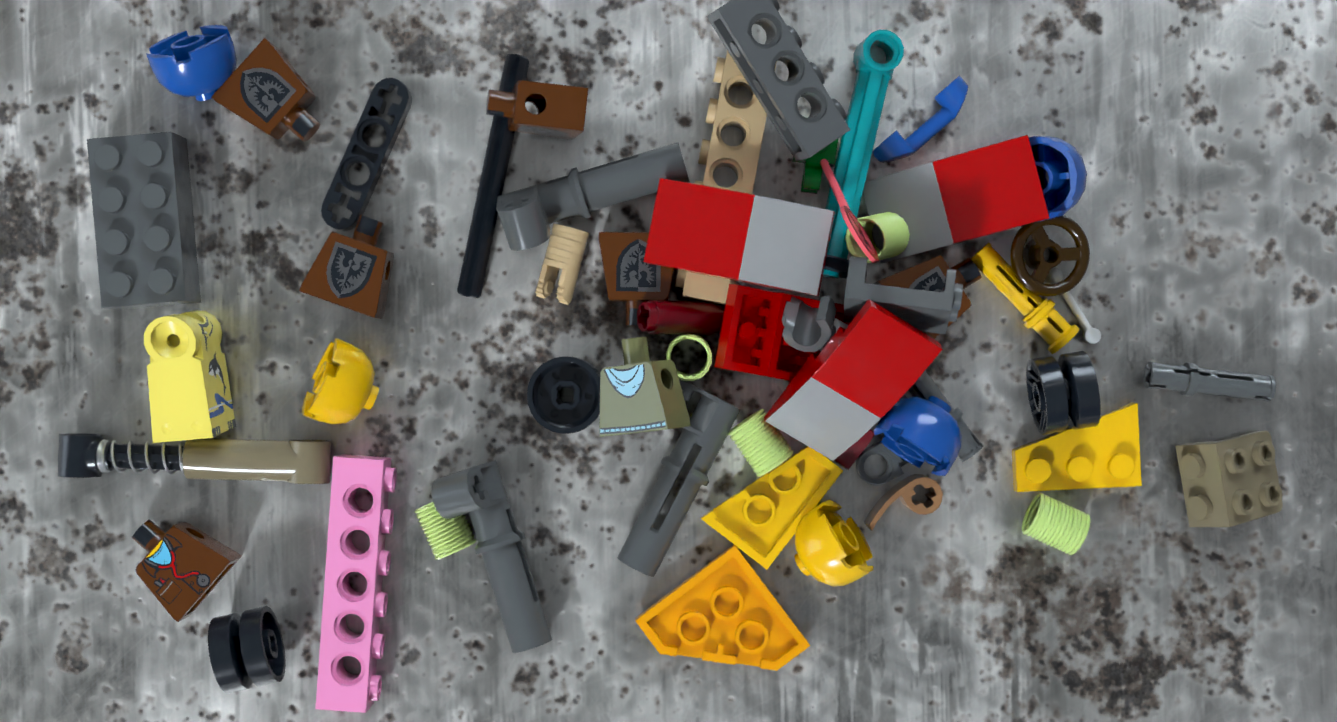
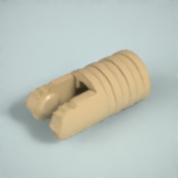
M553 223L535 291L537 297L546 298L550 296L556 283L559 268H561L562 272L556 298L559 300V303L569 305L572 301L589 237L588 232Z

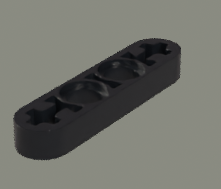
M382 79L373 88L321 208L322 218L327 225L336 230L348 231L355 228L359 216L364 214L411 108V92L398 79ZM394 88H398L397 94L402 98V101L399 105L392 103L387 113L390 118H395L393 124L390 125L381 117L372 116L375 109L382 114L384 113L387 102L382 98L383 93H392ZM372 125L383 126L386 130V140L379 147H369L364 139L365 131ZM358 162L365 163L370 172L368 180L362 185L351 184L347 175L349 168ZM343 185L352 192L360 193L361 196L359 201L352 196L350 197L347 209L352 211L351 217L349 219L342 218L337 223V215L332 212L335 204L338 206L344 204L347 194L339 192Z

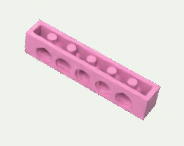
M347 454L333 457L315 709L366 713L374 704V701H379L381 696L382 676L376 675L377 659H382L384 654L385 635L379 634L380 617L385 618L388 606V593L382 592L383 576H388L391 564V552L385 551L386 534L392 533L394 523L393 509H388L389 493H394L397 481L396 468H391V458ZM359 488L367 489L373 496V505L369 510L361 509L355 502V493ZM355 530H362L369 536L370 547L367 551L358 550L353 545L352 535ZM351 572H359L366 578L367 589L365 592H357L352 589L349 584ZM348 614H356L363 620V633H354L349 630L346 625ZM345 656H353L358 659L361 664L360 674H351L346 671L343 665Z

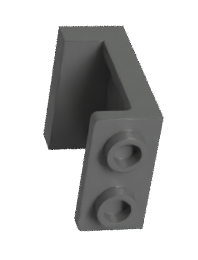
M850 256L844 296V322L851 323L868 299L922 332L946 334L949 321L957 322L958 310H960L963 284L955 283V269H947L942 292L866 283L868 258Z

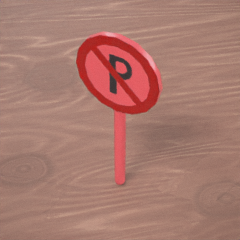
M822 159L820 165L840 206L842 217L849 231L872 263L878 262L877 252L864 228L850 210L828 160Z

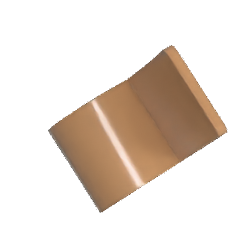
M922 474L910 475L893 486L879 499L867 515L864 523L872 531L886 509L897 498L901 500L905 507L917 514L927 515L933 513L942 502L943 493L941 487L935 480ZM917 485L925 489L929 488V492L924 494L927 497L924 503L916 499L912 500L911 496L916 494L913 489Z

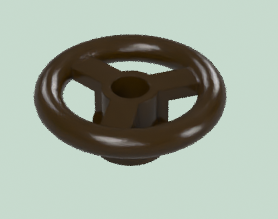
M1065 215L1021 226L1013 239L1010 250L1011 266L1017 280L1030 292L1047 297L1058 296L1073 289L1085 275L1090 259L1089 243L1084 231L1074 220ZM1054 225L1065 229L1072 236L1076 247L1061 248L1059 244L1049 239L1043 226ZM1031 235L1033 239L1030 240L1025 246L1027 239ZM1046 248L1050 251V257L1047 261L1044 259ZM1076 260L1072 272L1064 280L1055 284H1044L1050 269L1059 265L1061 261ZM1024 261L1029 268L1034 270L1031 276L1025 268Z

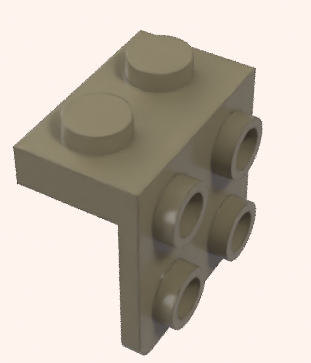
M1256 431L1222 441L1184 443L1175 446L1189 527H1233L1278 513L1282 510V489L1279 485L1275 463V449L1268 431Z

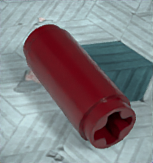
M649 300L639 305L637 324L641 331L648 332L649 334L712 335L721 331L724 311L721 305L714 304L713 302Z

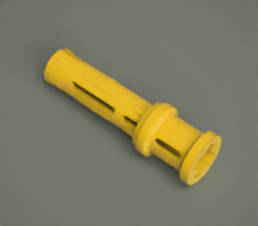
M990 242L971 258L977 268L1024 316L1021 319L1024 322L1023 325L1027 329L1033 328L1049 345L1047 350L1051 354L1059 351L1079 332L1080 328L1076 324L1070 325L1054 309L1055 302L1047 297L1042 299L1039 295L1030 292L1021 285L1015 277L1012 267L992 247Z

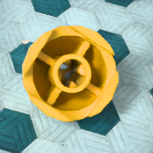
M338 338L334 339V343L330 342L312 376V379L315 380L312 392L315 394L306 392L302 415L319 422L341 424L355 419L363 408L370 410L377 398L379 387L373 385L375 371L369 357L359 348Z
M829 499L813 508L801 519L795 534L797 554H795L794 558L797 566L806 576L812 575L817 581L830 586H845L873 571L874 566H869L866 563L873 556L856 522L852 517H849L845 523L837 513L842 507Z

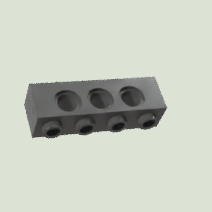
M730 0L706 17L795 160L799 161L810 158L850 131L845 122L847 119L845 110L836 99H831L823 86L825 80L820 69L814 63H809L801 50L802 41L793 27L787 26L780 16L778 1ZM753 24H758L765 30V44H760L753 38ZM777 60L783 62L788 68L789 76L787 81L779 79L775 73V63ZM800 97L805 98L810 103L811 113L808 118L802 116L798 111L797 103Z

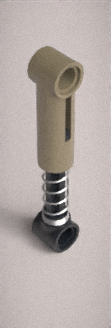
M59 434L58 476L69 478L101 477L102 473H108L113 469H116L119 473H123L127 469H132L135 473L150 470L153 474L158 473L160 470H166L169 474H174L177 470H180L187 479L288 481V483L327 484L330 483L331 441L204 438L186 440L185 445L182 441L179 445H167L166 442H163L162 445H150L149 441L143 445L133 444L131 440L128 444H117L115 440L112 442L108 439L105 440L103 434Z

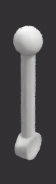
M1058 268L1051 269L1047 275V279L1051 284L1062 281L1064 277L1063 272ZM1070 291L1062 294L1084 330V341L1089 344L1098 343L1101 339V332L1097 328L1091 327Z

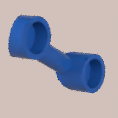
M958 76L934 97L942 107L906 139L896 130L876 147L872 154L882 163L896 161L915 154V152L956 118L967 95V83Z

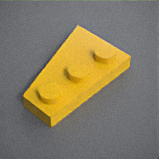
M1130 403L1120 407L1118 410L1100 416L1096 427L1077 430L1069 428L1064 432L1053 433L1012 449L1013 490L1016 492L1142 486L1138 403Z
M806 446L782 464L701 516V519L767 570L796 533L801 519L817 506L843 470L821 453Z

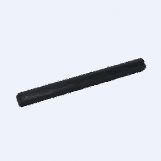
M507 54L499 91L512 92V88L517 81H526L529 60L525 56ZM493 116L457 292L461 296L479 298L482 293L498 216L496 209L497 198L503 192L515 131L508 130L509 118Z

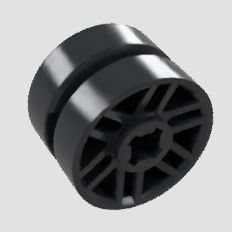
M1078 351L1061 354L1058 361L1053 356L1028 360L1026 367L1027 394L1032 417L1040 434L1064 432L1068 425L1073 430L1096 427L1098 425L1101 411L1099 387L1094 367L1086 352Z
M557 357L543 363L533 373L527 388V402L531 414L540 425L552 432L570 434L587 428L600 415L599 371L589 362L577 357ZM563 387H571L574 390L573 401L563 402L561 400V389Z
M263 606L246 610L241 616L238 613L215 617L210 621L208 629L210 662L216 681L225 693L249 689L253 683L256 686H263L283 680L286 667L285 648L279 623L270 607Z

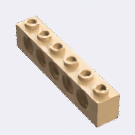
M727 50L726 58L717 57L713 82L721 83L718 99L710 98L706 123L714 124L711 140L702 139L698 164L706 165L703 181L695 180L694 184L752 194L767 113ZM735 86H744L751 92L752 99L747 104L738 105L731 101L728 92ZM729 126L738 127L744 134V141L738 146H729L723 142L721 132ZM720 167H729L736 173L737 182L728 188L720 187L715 183L713 173ZM678 269L675 287L683 288L682 297L726 305L729 284H736V281Z

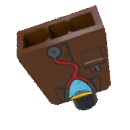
M149 519L132 536V539L148 552L135 569L137 575L177 622L189 617L242 557L234 550L187 522L175 524L165 533Z

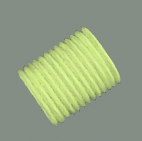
M884 212L857 218L870 238L879 260L897 256L907 247L910 236L909 229L904 219L898 214ZM874 224L880 228L883 234L882 250L878 249L873 242L872 229ZM847 229L845 240L851 256L868 258L855 241L849 229Z
M681 334L675 337L669 344L666 360H671V351L678 342L685 339H693L700 342L707 351V360L704 367L693 374H685L676 369L679 379L695 381L702 378L709 371L712 364V352L708 343L701 336Z
M760 409L733 427L728 433L730 439L735 441L734 444L737 445L739 451H742L741 454L749 462L748 465H751V468H753V472L757 473V477L765 475L782 464L794 452L789 444H787V440H784L785 437H782L780 430L765 422L764 417L767 414L765 409Z
M1040 493L1035 496L1026 511L1022 522V533L1035 540L1042 541V543H1046V545H1050L1055 549L1057 548L1066 554L1073 555L1077 553L1084 543L1090 528L1091 519L1089 514Z
M433 502L416 509L414 512L417 514L418 522L421 523L420 526L424 530L423 534H426L425 537L428 538V545L431 546L430 549L433 550L432 553L437 560L456 553L474 544L477 540L474 538L475 535L472 534L473 531H471L470 523H467L468 520L465 519V515L445 519L438 513Z

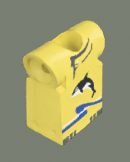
M194 310L156 318L147 326L144 332V346L150 355L147 374L153 443L213 438L236 427L225 353L221 352L220 347L222 329L216 317L207 311Z

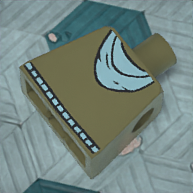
M647 337L622 339L624 365L605 367L600 372V437L691 426L674 362L672 360L650 361Z

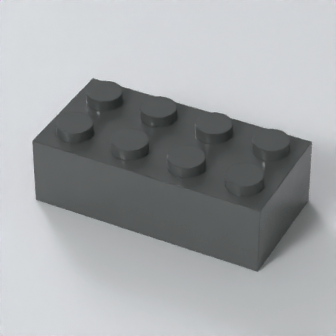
M173 132L87 139L101 308L122 310L201 303L187 139Z

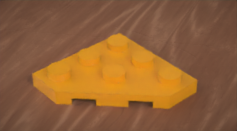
M734 544L635 618L636 623L657 651L663 655H680L701 658L705 661L733 665L743 664L778 671L810 647L807 639Z

